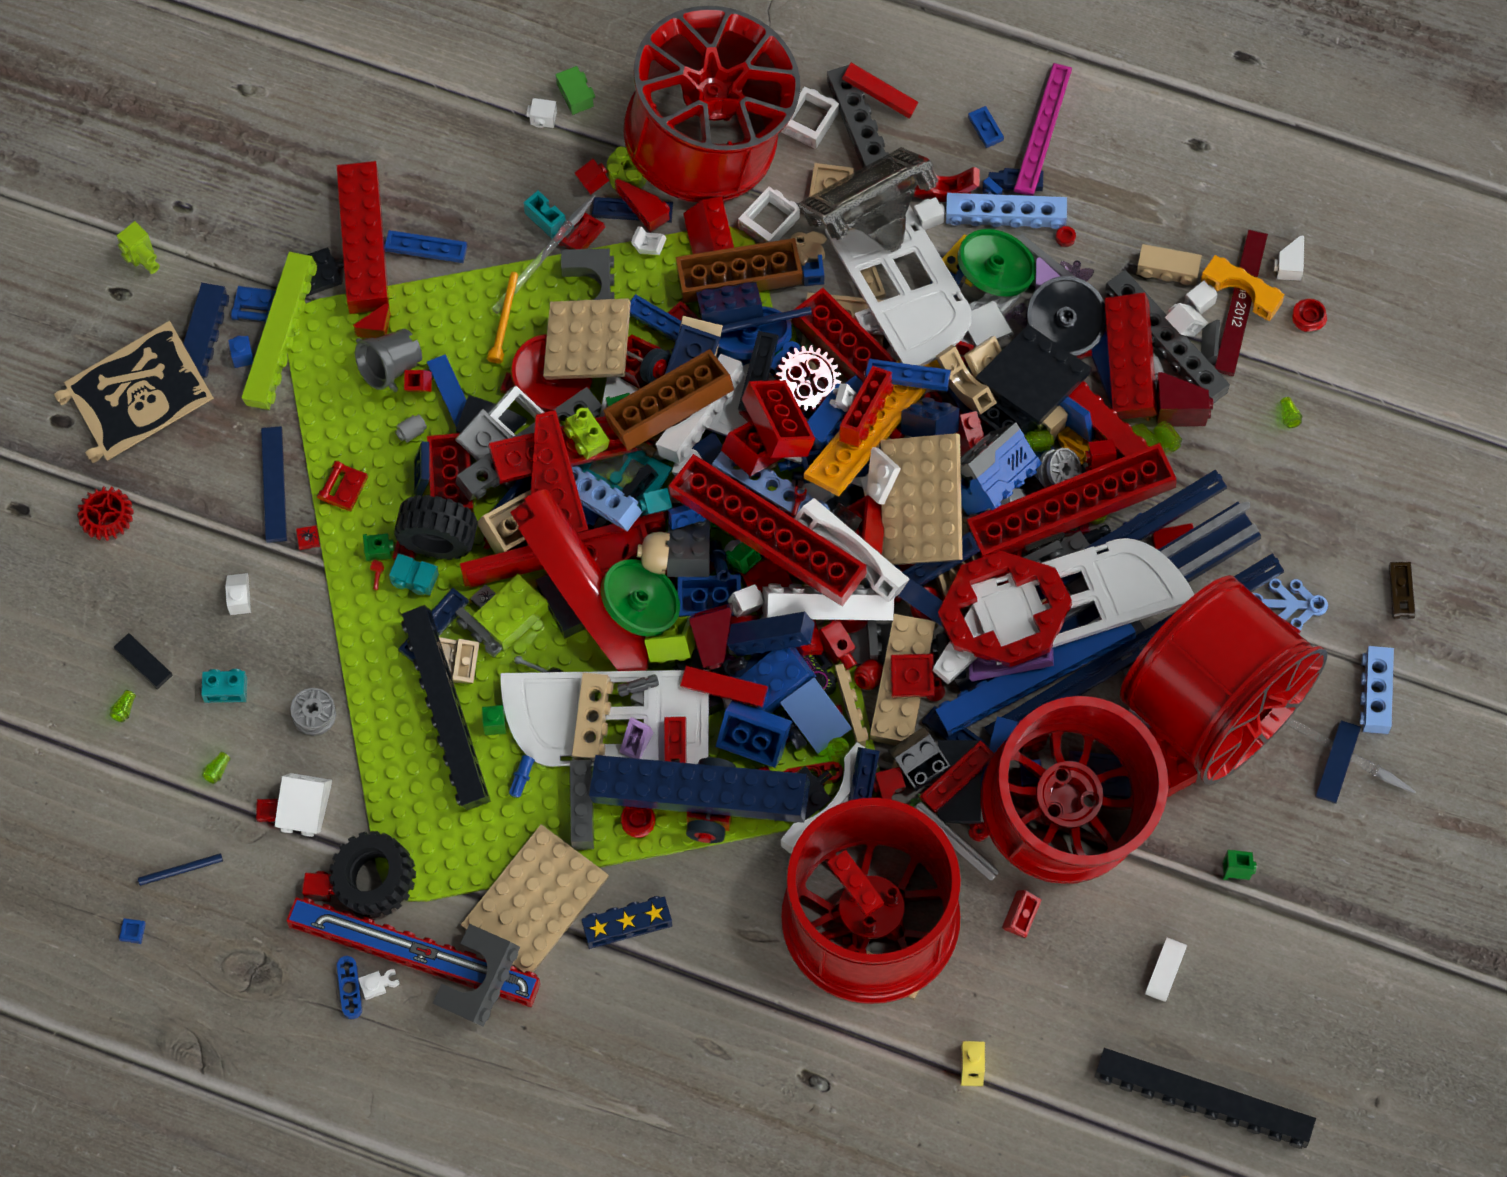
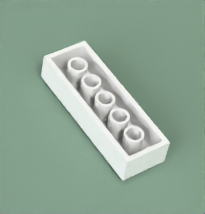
M770 583L768 587H763L764 604L762 605V612L767 618L805 611L811 619L893 620L894 598L887 602L872 588H864V585H858L843 607L811 586L802 587V584H789V587H781V584Z

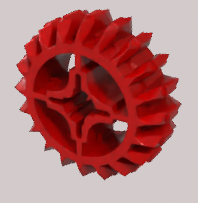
M103 486L102 491H98L95 488L94 494L87 492L88 499L82 498L83 505H78L80 512L77 513V517L80 519L79 524L83 527V531L92 538L96 536L99 541L103 536L108 541L109 536H113L116 539L117 533L124 535L123 528L129 529L130 525L128 522H133L131 515L134 514V510L131 508L132 502L128 500V496L123 494L120 489L115 491L112 486L108 491ZM113 502L121 506V512L113 507ZM90 515L98 519V525L90 521Z

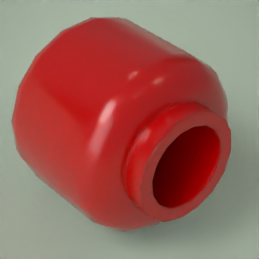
M869 659L859 665L854 671L856 685L861 689L869 691L880 685L883 672L882 664Z

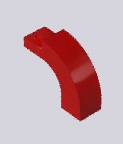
M972 167L954 176H937L921 170L909 176V194L922 200L936 197L938 202H946L947 193L971 194L972 190L979 187L980 169Z

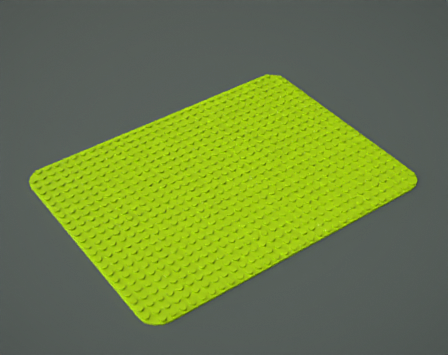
M729 226L734 248L756 244L744 231ZM687 231L664 235L667 239L660 255L640 254L631 241L591 248L610 249V256H614V268H610V272L614 274L615 285L611 286V292H614L615 299L629 298L631 301L636 294L665 312L670 311L678 302H683L676 268V257L692 255ZM561 254L389 285L388 293L391 316L387 334L399 329H407L413 334L409 336L411 340L419 342L422 351V361L417 363L420 364L419 366L411 370L430 371L427 361L446 354L466 400L468 395L497 404L505 395L501 393L500 389L506 372L511 373L512 361L517 350L529 339L547 334L550 302L593 300L599 295L601 286L590 277H562ZM511 272H517L518 279L502 345L504 353L503 363H492L487 360L488 351L491 350V347H494ZM769 290L759 291L762 306L773 308ZM340 294L305 303V309L299 316L298 330H295L293 335V346L288 351V359L370 832L378 831L380 834L386 833L410 853V857L415 864L413 869L416 871V878L412 879L415 883L414 889L408 892L410 897L407 901L428 902L489 890L541 824L572 847L570 766L549 767L534 761L529 773L530 779L526 781L521 797H513L509 794L514 779L513 774L517 772L521 758L526 754L514 739L506 715V734L485 736L482 707L503 705L501 673H542L524 664H516L514 661L516 656H521L523 660L546 670L552 667L559 668L564 672H607L618 670L587 629L564 639L550 611L546 612L506 651L503 652L501 650L495 657L485 651V645L481 642L478 648L473 684L454 683L491 802L468 811L458 805L455 794H457L456 787L452 786L449 779L451 771L443 760L445 752L437 740L439 735L438 729L434 728L431 721L433 713L425 702L427 694L419 683V678H421L420 672L416 670L414 663L399 652L398 649L409 637L401 625V622L404 621L402 613L426 605L432 611L448 592L454 588L469 600L464 609L473 617L479 608L471 601V597L485 584L469 588V586L465 587L460 563L494 555L495 553L491 547L488 550L484 548V535L477 525L472 550L465 557L460 559L453 558L452 560L442 558L441 560L416 554L414 561L430 563L438 568L439 575L430 596L426 594L418 595L410 589H399L391 584L389 574L395 562L392 558L394 551H391V559L378 560L383 563L384 571L379 579L378 590L373 589L376 572L370 570L372 561H366L363 534L368 536L388 533L389 539L394 541L395 550L397 539L394 535V529L400 505L407 498L415 496L414 458L422 441L427 442V436L456 434V427L433 376L432 392L404 391V374L394 379V383L398 388L397 392L392 391L389 386L383 390H377L364 380L356 364L355 348L357 338L361 340L366 338L357 337L353 325L372 312L349 314L346 294ZM698 302L684 303L700 318ZM629 317L628 337L633 334L665 351L669 349L670 353H672L671 348H674L676 342L635 318ZM607 377L592 378L589 389L601 405ZM516 400L507 408L527 419V423L522 425L514 433L515 435L535 423V418ZM419 414L424 420L427 429L408 443L405 440L401 441L395 433L397 430L396 425L412 415L416 416ZM559 421L561 426L565 425L564 421ZM705 430L701 440L711 434L712 431ZM715 433L723 445L725 442L723 436ZM471 455V465H473L477 460ZM623 455L596 461L597 468L592 469L591 465L590 470L610 480L611 473L619 472L625 463ZM665 458L661 461L672 468L674 467L675 462ZM785 458L779 460L778 463L785 461ZM334 461H339L348 467L368 474V479L351 512L317 498L319 491L323 489L332 471ZM630 462L622 475V482L617 485L624 488L626 484L636 477L638 470L645 465L639 462ZM738 465L733 467L735 470L741 469ZM777 465L772 471L779 478L787 479L792 483L793 471L802 472V468L800 466L790 471L780 472ZM672 471L660 489L668 488L669 492V485L674 478ZM339 474L330 495L335 496L345 474ZM483 476L476 477L479 481H486ZM430 481L422 496L430 495ZM502 484L496 488L490 487L486 490L487 493L480 499L474 498V514L477 521L483 515L491 512L508 492ZM668 519L665 520V529H666V532H667V533H668ZM711 528L710 542L712 540L720 541L723 550L730 541L736 540L734 536L725 530ZM526 542L517 548L528 546V543ZM763 557V558H762L758 563H756V564H759V563H761V562H763V561H766V560H768V558ZM726 560L728 570L731 568L733 570V572L730 573V575H735L736 573H738V571L732 566H730L729 562ZM545 569L520 576L539 593L536 579L548 573ZM714 571L709 576H715L716 572ZM787 571L793 584H802V587H804L805 582ZM514 577L487 583L486 585L497 594ZM675 577V582H674V583H675L677 586H678V577ZM755 611L747 615H757V613ZM457 617L439 636L452 640L464 639L475 641L471 636L472 633L467 628L463 630L457 624ZM828 619L824 620L823 627L830 624V621ZM751 654L745 656L732 655L736 658L744 657L747 661L751 659ZM817 657L816 661L819 663L820 666H823V664ZM648 660L647 671L673 670L672 667L675 666L674 660H668L664 663L650 662ZM833 664V667H831L829 670H827V672H830V671H831V672L834 674V676H835V664ZM856 666L849 670L852 681L849 682V685L856 692L857 701H855L856 709L860 708L863 720L860 721L862 728L866 727L869 739L866 740L865 748L875 750L874 742L870 740L871 730L862 691L854 680V671L856 669ZM836 682V691L828 696L835 705H842L843 717L849 723L839 686ZM613 683V693L609 694L608 698L611 707H632L631 696L633 694L630 692L629 695L621 697L617 686L623 683ZM595 693V701H598L601 698V693ZM781 705L772 714L777 716L780 713L781 717L784 718L781 712L785 709ZM725 708L709 716L708 757L730 761L736 768L759 770L766 766V764L715 747ZM606 720L608 732L607 736H603V744H622L629 720ZM849 730L820 753L815 751L801 732L807 741L805 748L797 750L790 740V742L786 743L782 758L776 768L767 765L770 771L784 772L788 768L831 761L838 762L842 766L843 775L841 780L836 783L823 785L826 793L832 800L809 818L824 810L833 801L840 789L844 777V758L855 745L852 730ZM561 756V761L572 760V756ZM877 764L878 768L876 770V773L880 772L879 764ZM834 768L830 769L832 776H836V772H839L835 771ZM810 771L814 776L818 777L817 772ZM873 790L871 798H876L878 792ZM593 803L594 849L576 851L601 868L788 831L795 822L779 820L775 822L768 819L732 816L730 831H725V837L722 842L703 843L693 840L686 835L687 812L652 809L655 814L653 830L644 837L635 838L626 834L622 828L621 814L625 806ZM378 857L375 858L376 868L383 883L388 875L389 863L386 858Z

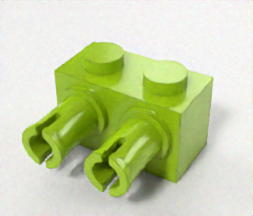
M134 221L116 235L119 242L118 247L122 251L121 256L127 263L131 262L135 267L142 264L150 274H154L160 268V265L155 261L157 256L154 254L148 233Z
M588 407L579 408L576 414L566 419L564 431L568 438L573 439L577 452L583 455L586 460L608 448L610 440Z

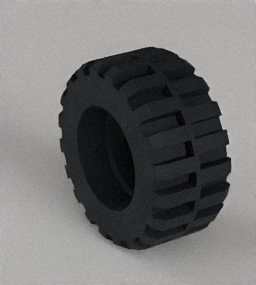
M417 495L409 497L401 503L394 535L400 545H404L406 549L412 550L416 554L441 560L442 558L452 560L453 558L460 559L472 550L478 521L475 514L459 502L456 503L451 499H443L439 496Z
M371 831L370 835L367 832H361L357 838L355 836L348 838L349 842L346 845L342 843L339 847L341 849L340 852L334 854L332 859L335 862L329 868V871L333 874L329 877V881L333 886L334 894L351 911L359 913L364 917L371 915L373 918L380 917L381 913L384 915L391 914V909L393 908L398 910L402 906L400 903L404 899L408 900L410 897L408 892L413 890L415 885L412 879L416 878V871L413 869L415 864L410 857V853L395 838L386 833L380 834L378 831ZM373 858H386L389 863V871L385 881L374 890L360 891L356 883L360 868Z

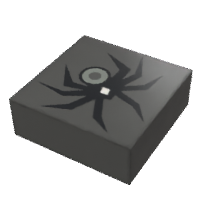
M485 584L471 597V601L480 609L496 593Z

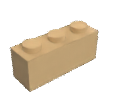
M1142 244L1136 274L1145 278H1159L1166 282L1175 281L1183 285H1196L1202 255Z

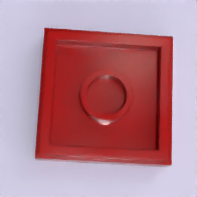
M933 654L891 655L892 698L934 697Z

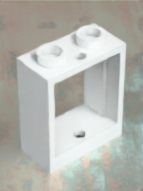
M804 86L795 112L781 133L816 149L839 114V103L831 97L827 98L821 95L815 89H809ZM805 100L828 111L816 131L793 121Z
M768 187L738 218V228L759 244L779 241L800 218V209L795 202L784 198L780 191ZM769 202L788 215V218L772 234L753 221Z
M517 386L510 388L488 413L512 437L515 434L498 418L514 400L534 418L537 414L545 413Z

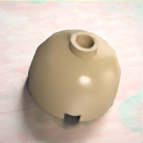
M653 532L644 538L642 545L638 544L637 557H641V563L646 570L656 574H665L669 553L667 541L670 539L669 533Z

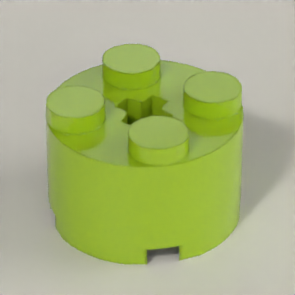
M620 146L616 148L607 160V173L613 189H615L616 179L625 181L640 189L645 185L647 180L631 161L626 147Z

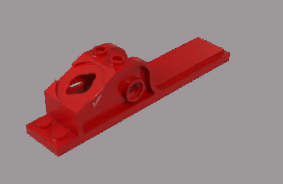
M662 511L638 517L628 531L615 524L580 532L577 535L606 574L614 564L620 561H641V557H637L638 544L642 545L644 538L648 534L666 532L665 518ZM530 546L460 563L464 586H469V588L511 578L517 574L522 575L544 569Z

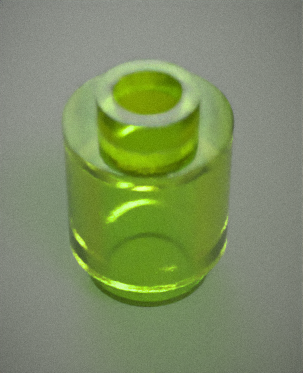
M1167 421L1159 423L1153 429L1155 438L1166 452H1174L1181 447L1182 438Z
M1143 423L1132 426L1133 432L1137 436L1143 437L1149 447L1159 443L1156 440L1157 437Z
M1048 430L1031 431L1024 434L1025 439L1034 452L1048 451L1054 445V437Z
M840 737L833 738L828 743V759L839 764L844 763V758L849 753L848 742Z

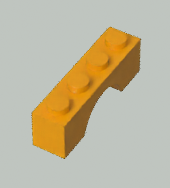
M1214 255L1202 272L1201 282L1205 281L1208 285H1212L1217 292L1227 287H1237L1246 291L1253 301L1252 312L1269 322L1283 303L1285 294L1278 288L1267 285L1262 279L1253 277L1243 268L1232 265L1223 257Z

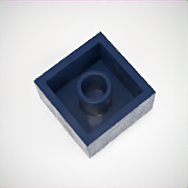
M923 398L921 401L911 404L908 408L902 410L901 434L911 437L954 434L959 431V408L951 406L950 403H940L934 401L933 398Z

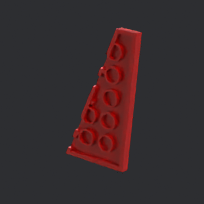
M552 410L537 414L535 416L531 494L544 489L549 490L575 532L580 533L588 531V526L557 412Z

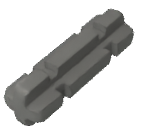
M654 674L648 676L647 679L643 677L630 681L628 684H620L617 686L619 695L623 697L629 695L630 692L633 694L647 690L648 687H657L659 681L658 677Z

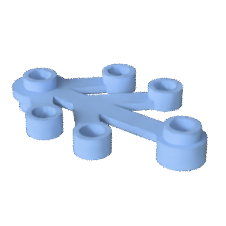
M1277 578L1269 582L1268 588L1271 592L1278 593L1285 600L1263 599L1260 594L1253 593L1269 608L1285 609L1278 615L1284 620H1287L1298 609H1305L1306 611L1299 618L1292 619L1290 623L1291 625L1295 622L1299 623L1300 627L1296 628L1300 631L1303 624L1313 615H1323L1328 609L1327 600L1320 595L1313 596L1298 579L1291 581L1289 589L1292 593H1299L1306 601L1297 600ZM1276 583L1279 587L1274 588L1272 587V584ZM1298 584L1300 588L1296 589L1292 585ZM1314 604H1319L1321 608H1315Z

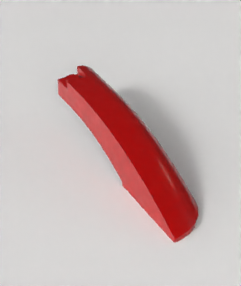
M546 489L540 490L524 498L525 502L510 513L517 522L518 529L567 603L618 671H647L649 656L644 641L646 636H640L627 631L616 623L607 612L602 602L600 591L605 573L577 535L550 491Z

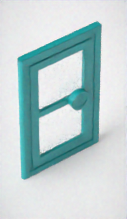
M641 450L577 465L582 469L583 473L588 471L595 476V480L599 481L602 479L609 484L611 489L616 487L622 492L625 485L636 477L638 470L649 464L659 476L644 493L660 490L673 469L654 457L649 458Z

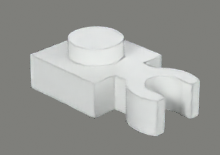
M395 969L388 970L384 976H380L379 971L358 978L366 1000L385 994V987L387 986L397 987L399 985L398 980H389L390 976L396 974Z

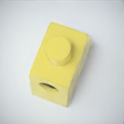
M963 1041L961 1044V1086H983L985 1042ZM975 1073V1074H978V1075H977V1076H970L969 1074Z

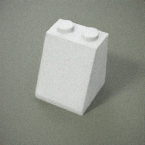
M294 773L282 776L274 827L280 828V831L285 833H293V830L301 831V835L311 837L321 832L332 780Z

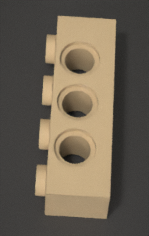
M583 673L572 751V756L575 760H591L594 762L595 755H605L603 736H607L608 723H605L606 715L610 714L611 703L608 702L609 694L613 693V682H611L608 675ZM594 693H601V698L598 701L591 700ZM591 714H599L595 722L588 721ZM590 734H595V741L587 743L586 737Z

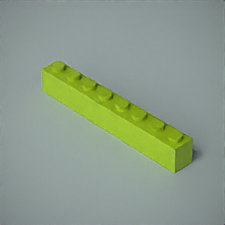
M294 252L288 253L242 395V400L246 406L270 410L271 404L275 402V391L277 385L279 386L282 380L281 372L283 367L287 365V354L293 346V335L299 327V316L305 309V298L310 293L311 279L317 271V265L312 256Z

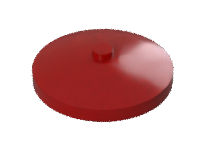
M547 334L533 337L522 344L517 350L511 365L513 387L517 386L544 412L554 410L586 387L590 389L592 378H544Z

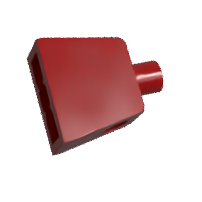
M835 620L821 628L819 635L823 650L833 664L836 665L842 662L846 670L856 666L857 662L852 656L856 649L840 620Z

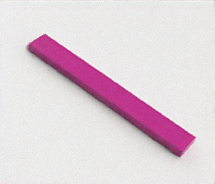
M1056 63L1052 65L1014 192L1034 196L1072 67Z

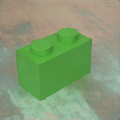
M578 66L555 74L556 84L572 115L594 107V91L592 87L588 88L586 75L584 72H580Z

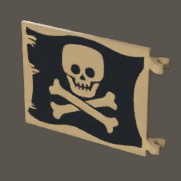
M170 321L65 381L67 389L54 393L55 398L61 405L66 404L71 397L73 398L93 434L98 447L91 448L85 452L92 463L97 462L103 455L107 461L214 399Z

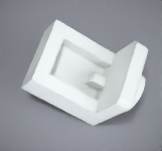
M638 226L631 243L640 254L660 255L667 238L664 234L647 233L643 227Z

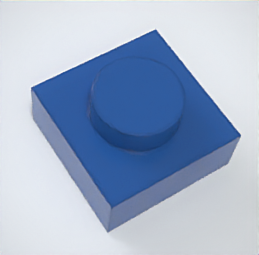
M990 177L983 181V194H1003V189Z

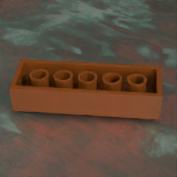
M795 238L676 257V268L683 303L697 302L696 292L705 289L722 288L724 286L741 285L746 282H756L758 291L802 285V268Z
M709 349L605 408L603 411L608 425L627 451L735 389L730 374Z

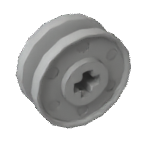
M1069 448L1051 449L1044 452L1039 458L1042 464L1037 468V474L1044 488L1081 474L1079 458Z
M318 688L304 689L292 700L290 707L294 725L300 732L311 736L321 735L330 730L335 723L336 710L334 701L326 691Z

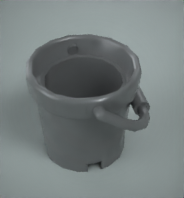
M399 329L377 338L356 339V364L362 377L371 387L383 390L389 386L392 391L397 392L398 388L394 383V379L403 375L404 370H411L420 365L417 363L422 361V351L417 340L412 341L409 337L413 335L409 330Z

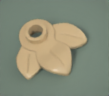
M812 231L807 234L797 232L791 236L790 239H796L800 264L802 266L807 263L808 258L818 260V255L821 254L822 260L825 259V252L822 244L827 241L825 235ZM797 239H801V240H803L804 242H803V243H799V242H797Z

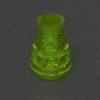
M1291 397L1282 398L1280 405L1283 424L1287 428L1298 427L1302 423V414L1293 403Z
M125 690L110 707V717L118 722H124L125 719H128L136 695L130 690Z
M220 752L218 756L203 768L202 777L209 783L216 784L217 781L221 780L231 758L226 753Z

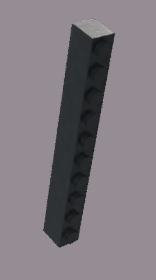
M426 605L402 613L404 621L401 622L404 632L408 633L410 639L407 640L410 651L414 652L415 655L413 663L421 675V678H419L421 688L427 694V697H425L426 705L433 713L431 717L432 724L435 729H438L439 735L437 740L445 752V755H443L445 765L451 771V774H449L450 782L457 790V794H455L456 801L459 806H462L467 811L491 802L432 612Z
M1107 1048L1103 1049L1094 1077L1103 1084L1111 1085L1112 1083L1118 1085L1124 1091L1132 1092L1133 1090L1141 1093L1140 1095L1145 1098L1153 1099L1154 1097L1162 1100V1103L1166 1105H1178L1187 1112H1199L1208 1119H1220L1226 1121L1225 1123L1229 1126H1241L1247 1128V1131L1250 1133L1268 1135V1138L1273 1141L1280 1142L1283 1140L1289 1142L1290 1146L1302 1149V1147L1307 1148L1316 1121L1315 1117Z

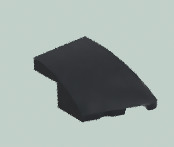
M468 395L455 430L456 433H461L480 410L484 409L489 413L496 404ZM506 409L498 418L513 433L527 423L526 418L509 409Z

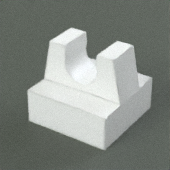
M840 384L839 388L833 390L836 399L830 400V404L834 408L848 412L857 393L848 384Z

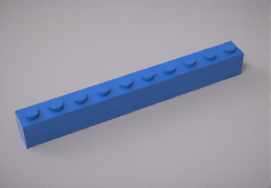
M1131 623L1053 647L1054 666L998 676L989 682L986 680L982 681L972 691L966 690L958 694L957 698L953 701L947 700L942 702L938 706L939 708L936 709L937 716L948 736H951L1135 639L1136 632Z

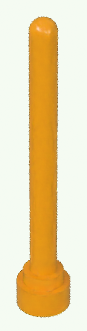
M511 272L494 347H491V350L488 351L487 360L492 363H503L504 353L502 345L518 279L517 272Z

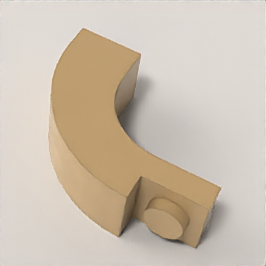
M950 345L936 355L941 368L951 370L948 386L969 409L977 411L981 415L996 404L989 387L978 382L970 374L956 346Z

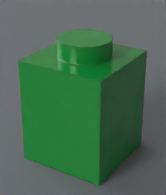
M503 705L482 707L485 736L506 734Z

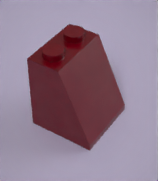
M1158 372L1156 381L1157 427L1206 426L1207 419H1211V410H1213V398H1209V390L1164 372Z
M732 603L691 614L689 618L703 668L709 667V670L721 667L725 660L733 610Z

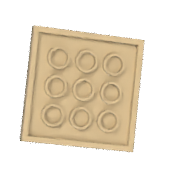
M629 298L550 302L544 378L625 377L631 305Z

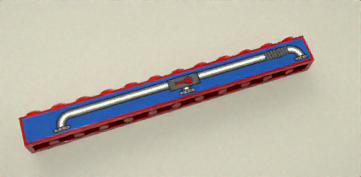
M306 897L302 899L295 898L286 920L290 928L477 989L483 983L487 974L486 959L478 958L476 954L470 951H464L463 953L457 951L455 947L449 944L441 946L435 944L436 941L427 937L420 939L415 937L416 935L412 932L403 931L402 933L396 931L391 925L383 924L381 926L375 924V921L370 918L363 917V919H360L349 911L339 912L328 904L321 906ZM511 966L509 976L500 990L499 997L532 1008L541 985L540 978L533 972L525 971L523 973L517 971L516 967Z

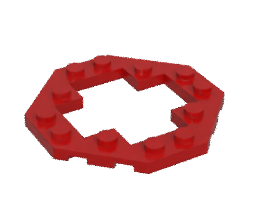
M997 551L961 565L938 611V617L954 650L960 652L967 651L973 653L975 657L988 661L995 660L1001 662L1003 666L1011 668L1050 653L1053 642L1063 626L1065 616L1071 609L1072 599L1055 567L1004 551ZM1009 571L1017 587L1037 580L1050 609L1033 615V620L1039 630L1038 633L1001 647L994 630L973 637L960 609L978 602L971 585Z

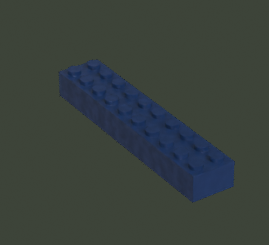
M595 755L589 797L596 804L804 823L810 780L807 774Z

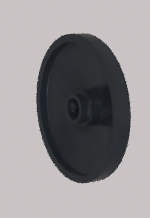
M1072 276L1055 277L1044 282L1032 294L1026 309L1027 325L1029 324L1074 356H1080L1091 350L1104 335L1107 326L1105 303L1100 293L1088 282Z

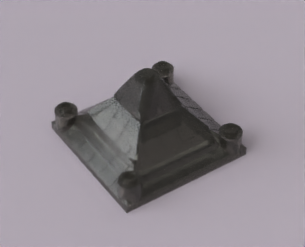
M900 147L799 202L797 205L810 226L817 228L824 224L831 238L840 240L848 235L847 231L851 227L862 231L883 249L894 252L902 247L901 244L904 242L905 215L915 193L914 188L918 185L921 190L929 191L937 186L938 178L933 170V164L930 159Z

